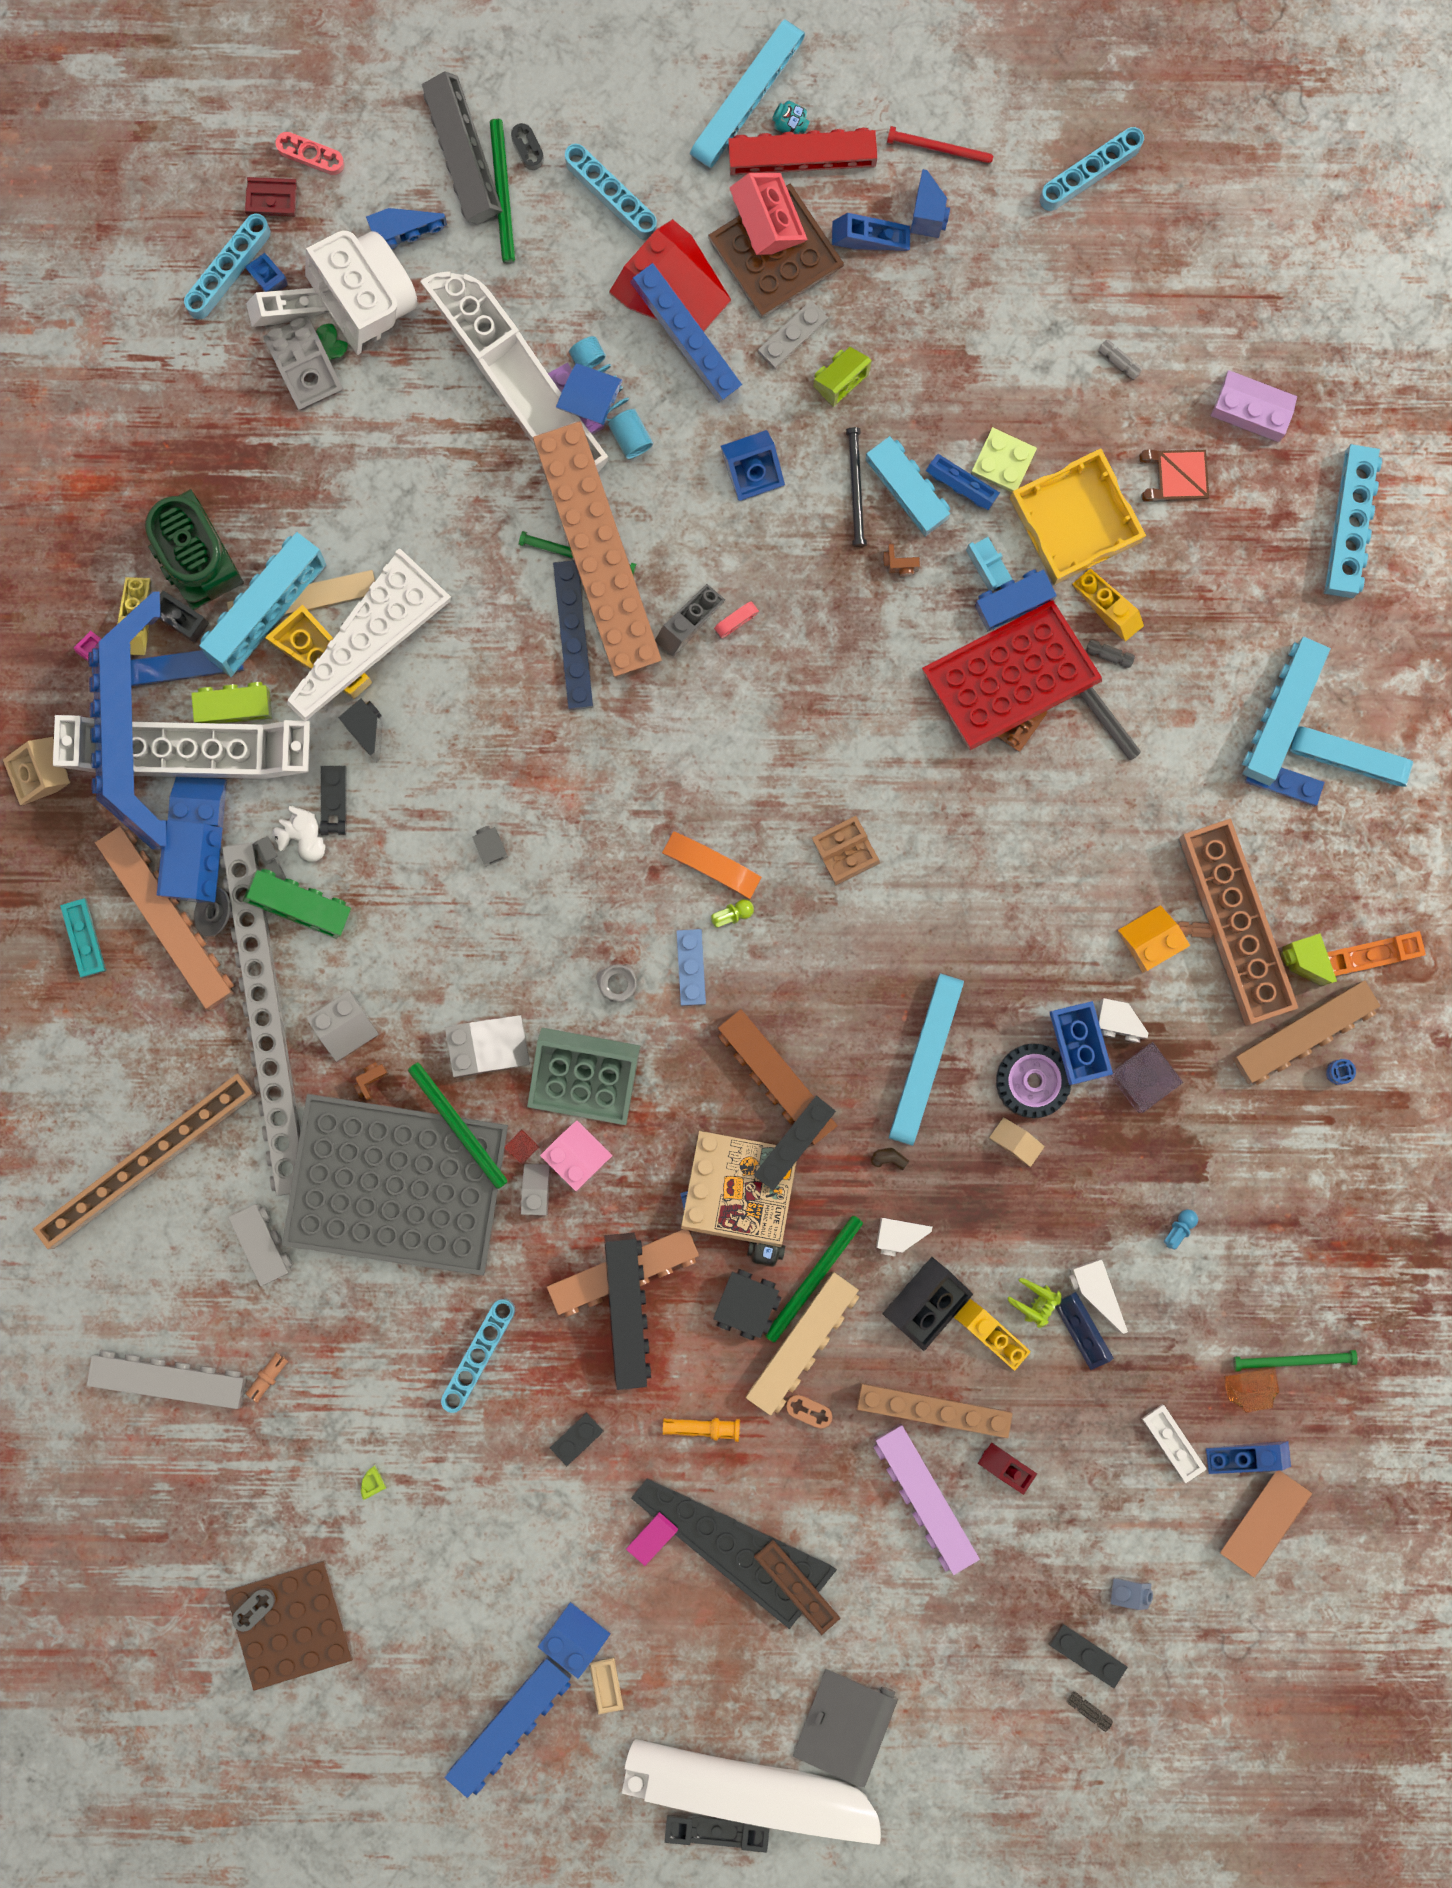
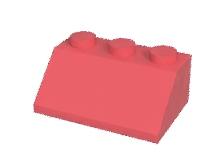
M748 173L729 187L756 255L774 254L808 240L781 173Z

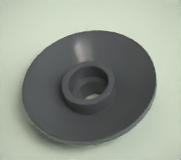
M217 887L215 902L196 903L194 922L198 932L204 936L212 937L219 934L228 921L230 900L223 889Z

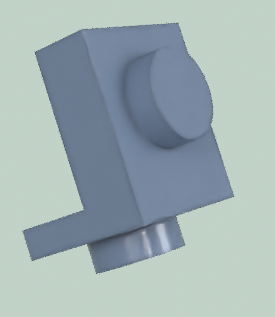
M1114 1578L1111 1596L1112 1605L1136 1610L1149 1608L1153 1600L1151 1583H1139Z

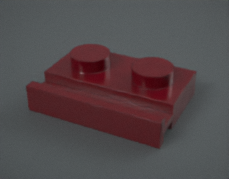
M247 177L246 215L260 214L263 216L295 217L297 180Z

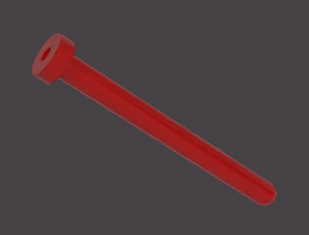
M890 126L887 143L889 144L897 141L985 163H992L994 157L991 153L898 132L894 126Z

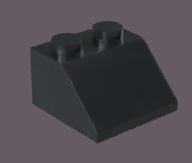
M360 698L338 718L377 763L380 760L383 724L379 718L382 715L371 701L365 703Z

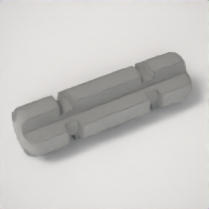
M1105 340L1099 347V352L1105 357L1109 356V360L1122 371H1127L1126 374L1131 379L1137 378L1141 373L1142 367L1136 362L1133 364L1131 362L1132 359L1118 347L1115 349L1114 344L1109 340Z

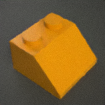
M1161 905L1117 930L1142 973L1190 946L1178 924Z

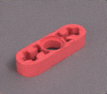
M283 132L276 138L277 150L283 157L330 175H337L344 169L343 157L337 150L291 132ZM288 140H291L292 145L299 148L298 155H296L297 151L295 148L288 146L287 149H284L282 143H287ZM307 148H314L317 151V155L313 159H306L303 156ZM322 152H324V158L332 161L333 158H336L338 165L333 164L330 167L328 161L321 159Z

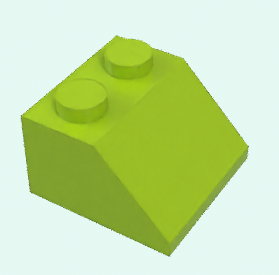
M849 347L846 351L841 349L832 358L833 362L827 368L825 366L821 367L814 375L813 387L832 407L838 404L869 375L872 360L852 347Z
M1321 933L1282 947L1281 958L1284 965L1288 966L1290 971L1321 987L1337 981Z

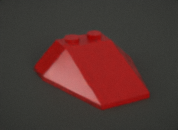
M673 219L654 231L624 265L609 291L627 309L657 320L630 283L633 277L653 263L703 332L731 302V298L693 236Z

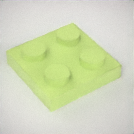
M992 427L971 474L1013 492L1019 488L1037 448Z

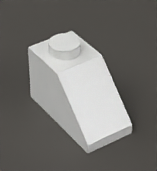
M881 1218L876 1248L881 1249L880 1254L896 1256V1252H904L931 1233L932 1227Z

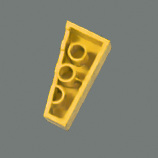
M303 604L265 637L271 645L310 671L314 667L316 660L327 649V645L334 639ZM364 672L342 692L355 699L372 684V681Z

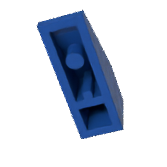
M846 213L832 221V245L850 249L910 250V226Z

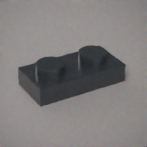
M586 1412L550 1449L567 1467L604 1430Z

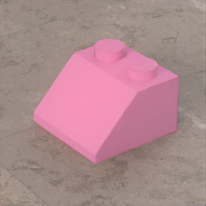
M576 1121L540 1156L577 1192L613 1155Z

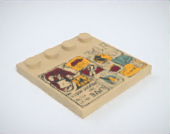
M699 1131L681 1229L781 1247L796 1163L774 1191H772L757 1179L754 1173L777 1145Z

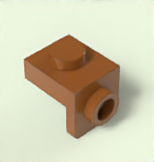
M889 544L887 551H883L884 566H888L889 573H899L900 576H913L914 572L919 571V557L895 558L894 544Z
M377 1062L363 1069L365 1073L355 1078L357 1084L354 1087L359 1097H365L367 1101L373 1099L367 1085L389 1074L384 1064L378 1066Z

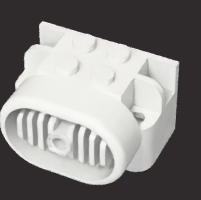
M340 231L306 248L305 276L357 355L362 351V343L370 339L374 341L379 340L381 333L392 328L396 319L416 309L417 296L407 272L388 243L377 232L371 231L356 238L349 231Z

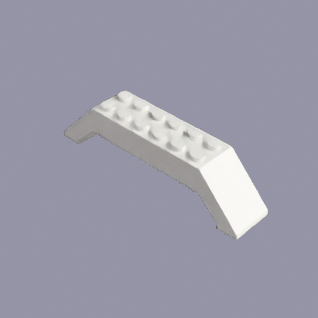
M55 715L54 767L96 773V768L91 767V753L95 751V743H91L90 729L94 728L93 718ZM284 720V722L264 725L132 722L134 776L268 779L309 772L310 721Z

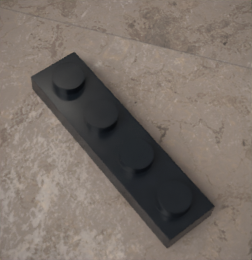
M816 1095L754 1173V1176L774 1191L836 1111Z

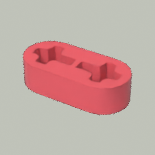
M752 601L748 602L719 622L714 629L721 639L725 638L754 618L759 613V610Z

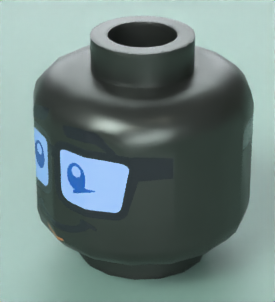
M750 1242L747 1256H751V1261L755 1264L773 1267L777 1264L778 1260H783L786 1245L776 1247Z

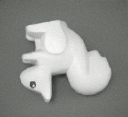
M289 806L288 810L292 814L290 820L279 819V823L284 828L276 827L272 831L279 851H284L290 840L294 839L299 841L298 854L303 860L307 862L318 861L325 853V844H323V838L317 837L319 828L315 814L295 806Z

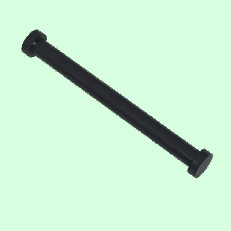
M858 427L847 428L846 435L849 436L854 523L852 546L864 547L867 546V540L864 539L858 437L861 434V429Z

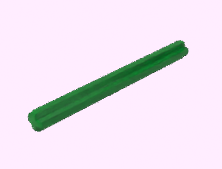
M498 118L490 120L495 189L503 211L498 214L502 261L508 263L515 261L503 121Z
M417 1062L409 1067L408 1072L493 1185L497 1189L503 1187L508 1182L506 1177L421 1064Z
M852 1216L774 1320L768 1334H765V1337L771 1342L775 1343L861 1228L863 1222L858 1217Z

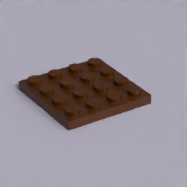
M791 183L786 185L808 239L807 241L774 254L756 255L740 215L708 235V239L761 318L844 267V262Z
M325 1560L225 1591L232 1617L257 1590L267 1588L275 1595V1605L253 1628L244 1632L236 1629L253 1691L353 1660ZM267 1595L263 1597L257 1596L260 1599L254 1606L257 1610L262 1605L269 1606L267 1603L269 1597ZM251 1610L245 1615L240 1613L241 1619L239 1623L241 1625L244 1623L250 1625L248 1619L254 1613Z

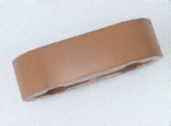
M798 1394L789 1397L787 1400L786 1409L789 1415L820 1429L826 1428L832 1422V1413L823 1404ZM798 1399L802 1400V1406L808 1408L807 1413L802 1410L794 1413V1408L790 1406L791 1403L797 1402ZM811 1410L817 1413L825 1410V1416L828 1417L827 1421L822 1420L820 1424L817 1423V1418L810 1414Z

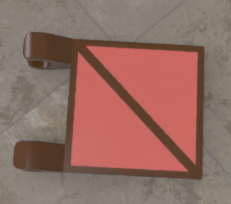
M1143 450L1140 453V463L1158 462L1159 489H1146L1142 493V500L1144 502L1209 499L1206 450Z

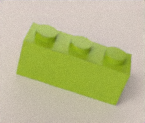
M262 682L248 683V687L238 688V685H225L223 690L203 687L199 688L198 692L191 693L194 723L226 724L272 719L270 689L267 685H263Z

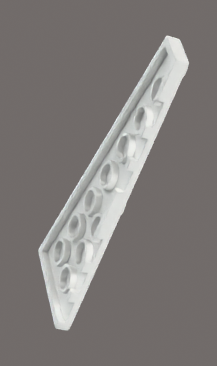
M399 548L388 565L386 564L378 579L372 583L362 601H359L340 627L338 634L327 645V649L322 656L316 660L314 667L306 678H303L287 701V705L299 717L307 721L447 605L451 600V596Z

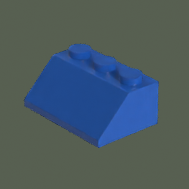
M166 820L167 846L161 848L157 896L195 903L215 902L223 828L200 823Z
M1093 1001L1049 1012L1069 1085L1113 1074Z

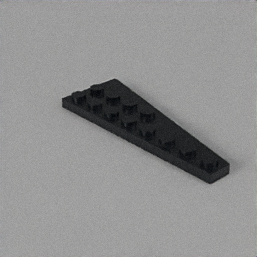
M646 1478L631 1497L633 1501L653 1517L659 1512L678 1528L675 1535L788 1629L793 1626L802 1612L759 1564L754 1555L773 1539L818 1592L821 1591L837 1571L829 1563L652 1479Z

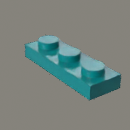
M83 898L60 905L80 978L105 972L106 968L87 899Z

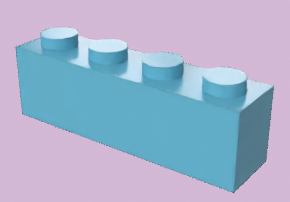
M889 436L866 453L865 460L926 537L949 519L950 507L943 498L939 499L936 496L933 484L927 478L925 480L919 474L920 468L913 459L908 460L904 454L905 449L898 440L894 441Z

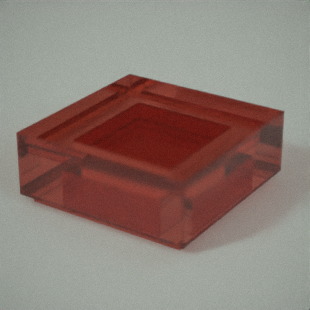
M522 1129L505 1146V1149L522 1165L540 1148Z

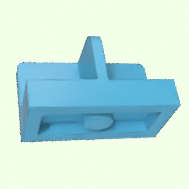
M989 537L976 544L973 542L968 544L966 552L988 590L993 592L1000 588L1002 584L1012 580L1001 560L1003 555L997 553Z

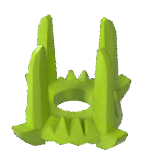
M1018 1279L1019 1282L1035 1292L1039 1297L1038 1299L1034 1298L1036 1303H1031L1032 1309L1010 1296L1008 1297L1009 1303L1026 1315L1025 1321L1034 1322L1038 1328L1045 1327L1055 1306L1061 1303V1293L1059 1291L1057 1293L1052 1292L1047 1285L1042 1288L1027 1279Z

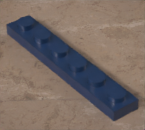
M574 560L553 562L568 709L593 708L580 577Z

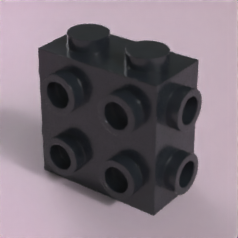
M738 1269L737 1273L731 1272L713 1319L717 1321L716 1326L728 1331L731 1330V1327L741 1330L740 1336L754 1341L755 1336L761 1338L762 1333L768 1334L772 1324V1320L768 1318L772 1310L777 1311L782 1297L778 1296L779 1290L775 1289L776 1283L763 1278L761 1282L751 1279L753 1274Z

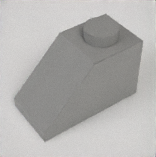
M524 1164L521 1214L548 1215L550 1165Z

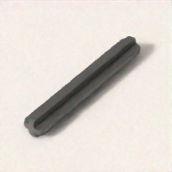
M1093 687L1081 692L1080 696L1128 759L1133 760L1141 753V750Z

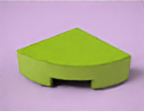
M376 1465L370 1468L363 1477L361 1483V1496L363 1500L387 1488Z

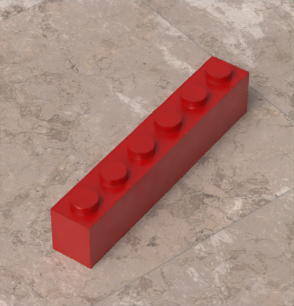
M863 127L855 131L834 129L828 133L812 130L806 134L785 132L782 135L772 136L769 133H762L757 137L735 135L733 138H728L730 175L876 167V130H869V128Z

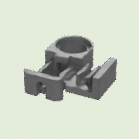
M269 836L254 842L265 868L274 872L276 878L285 881L286 876L277 859H274L278 855Z

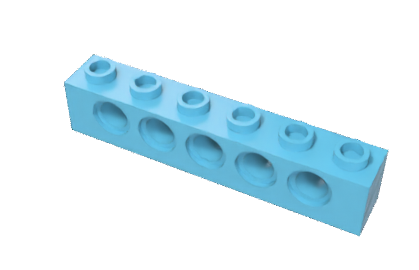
M1350 444L1345 450L1324 594L1354 598L1363 590L1365 578L1361 577L1362 568L1366 567L1368 561V553H1365L1366 544H1369L1372 530L1368 529L1369 520L1373 519L1375 513V505H1372L1373 496H1376L1379 482L1375 481L1376 472L1380 471L1382 465V457H1379L1380 449ZM1356 470H1363L1366 473V479L1359 478ZM1353 493L1360 494L1363 502H1356L1353 499ZM1349 517L1357 518L1359 527L1352 526L1349 522ZM1346 541H1352L1356 546V551L1349 550L1346 547ZM1342 565L1350 566L1352 568V575L1345 574L1342 570Z

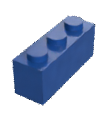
M1036 569L1031 570L1023 575L1024 579L1016 583L1014 580H1010L1000 586L1001 590L994 593L989 590L978 596L979 600H977L975 608L987 632L1055 600L1057 595L1044 569L1039 572Z

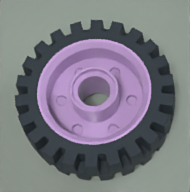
M1043 1044L1019 1046L1009 1052L998 1067L996 1075L998 1095L1003 1104L1019 1116L1026 1118L1046 1117L1061 1108L1070 1094L1071 1085L1068 1082L1062 1056L1058 1051ZM1030 1074H1036L1040 1078V1084L1037 1088L1029 1086L1027 1079Z

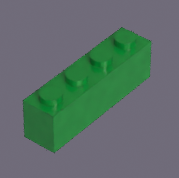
M267 869L256 870L253 873L243 902L337 939L341 936L351 910L350 907L345 906V901L334 897L332 899L323 897L321 891L313 888L303 889L299 887L298 882L286 878L284 881L276 878V874Z

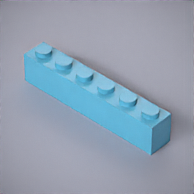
M1304 636L1298 643L1294 642L1288 653V656L1291 657L1288 665L1284 664L1279 674L1282 681L1279 686L1276 685L1270 695V699L1273 700L1271 707H1266L1260 721L1264 722L1261 730H1256L1251 743L1255 745L1252 752L1248 751L1243 759L1242 765L1245 766L1243 775L1268 786L1276 780L1331 648Z

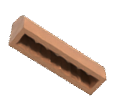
M1276 1471L1220 1554L1253 1578H1256L1313 1494L1283 1472Z

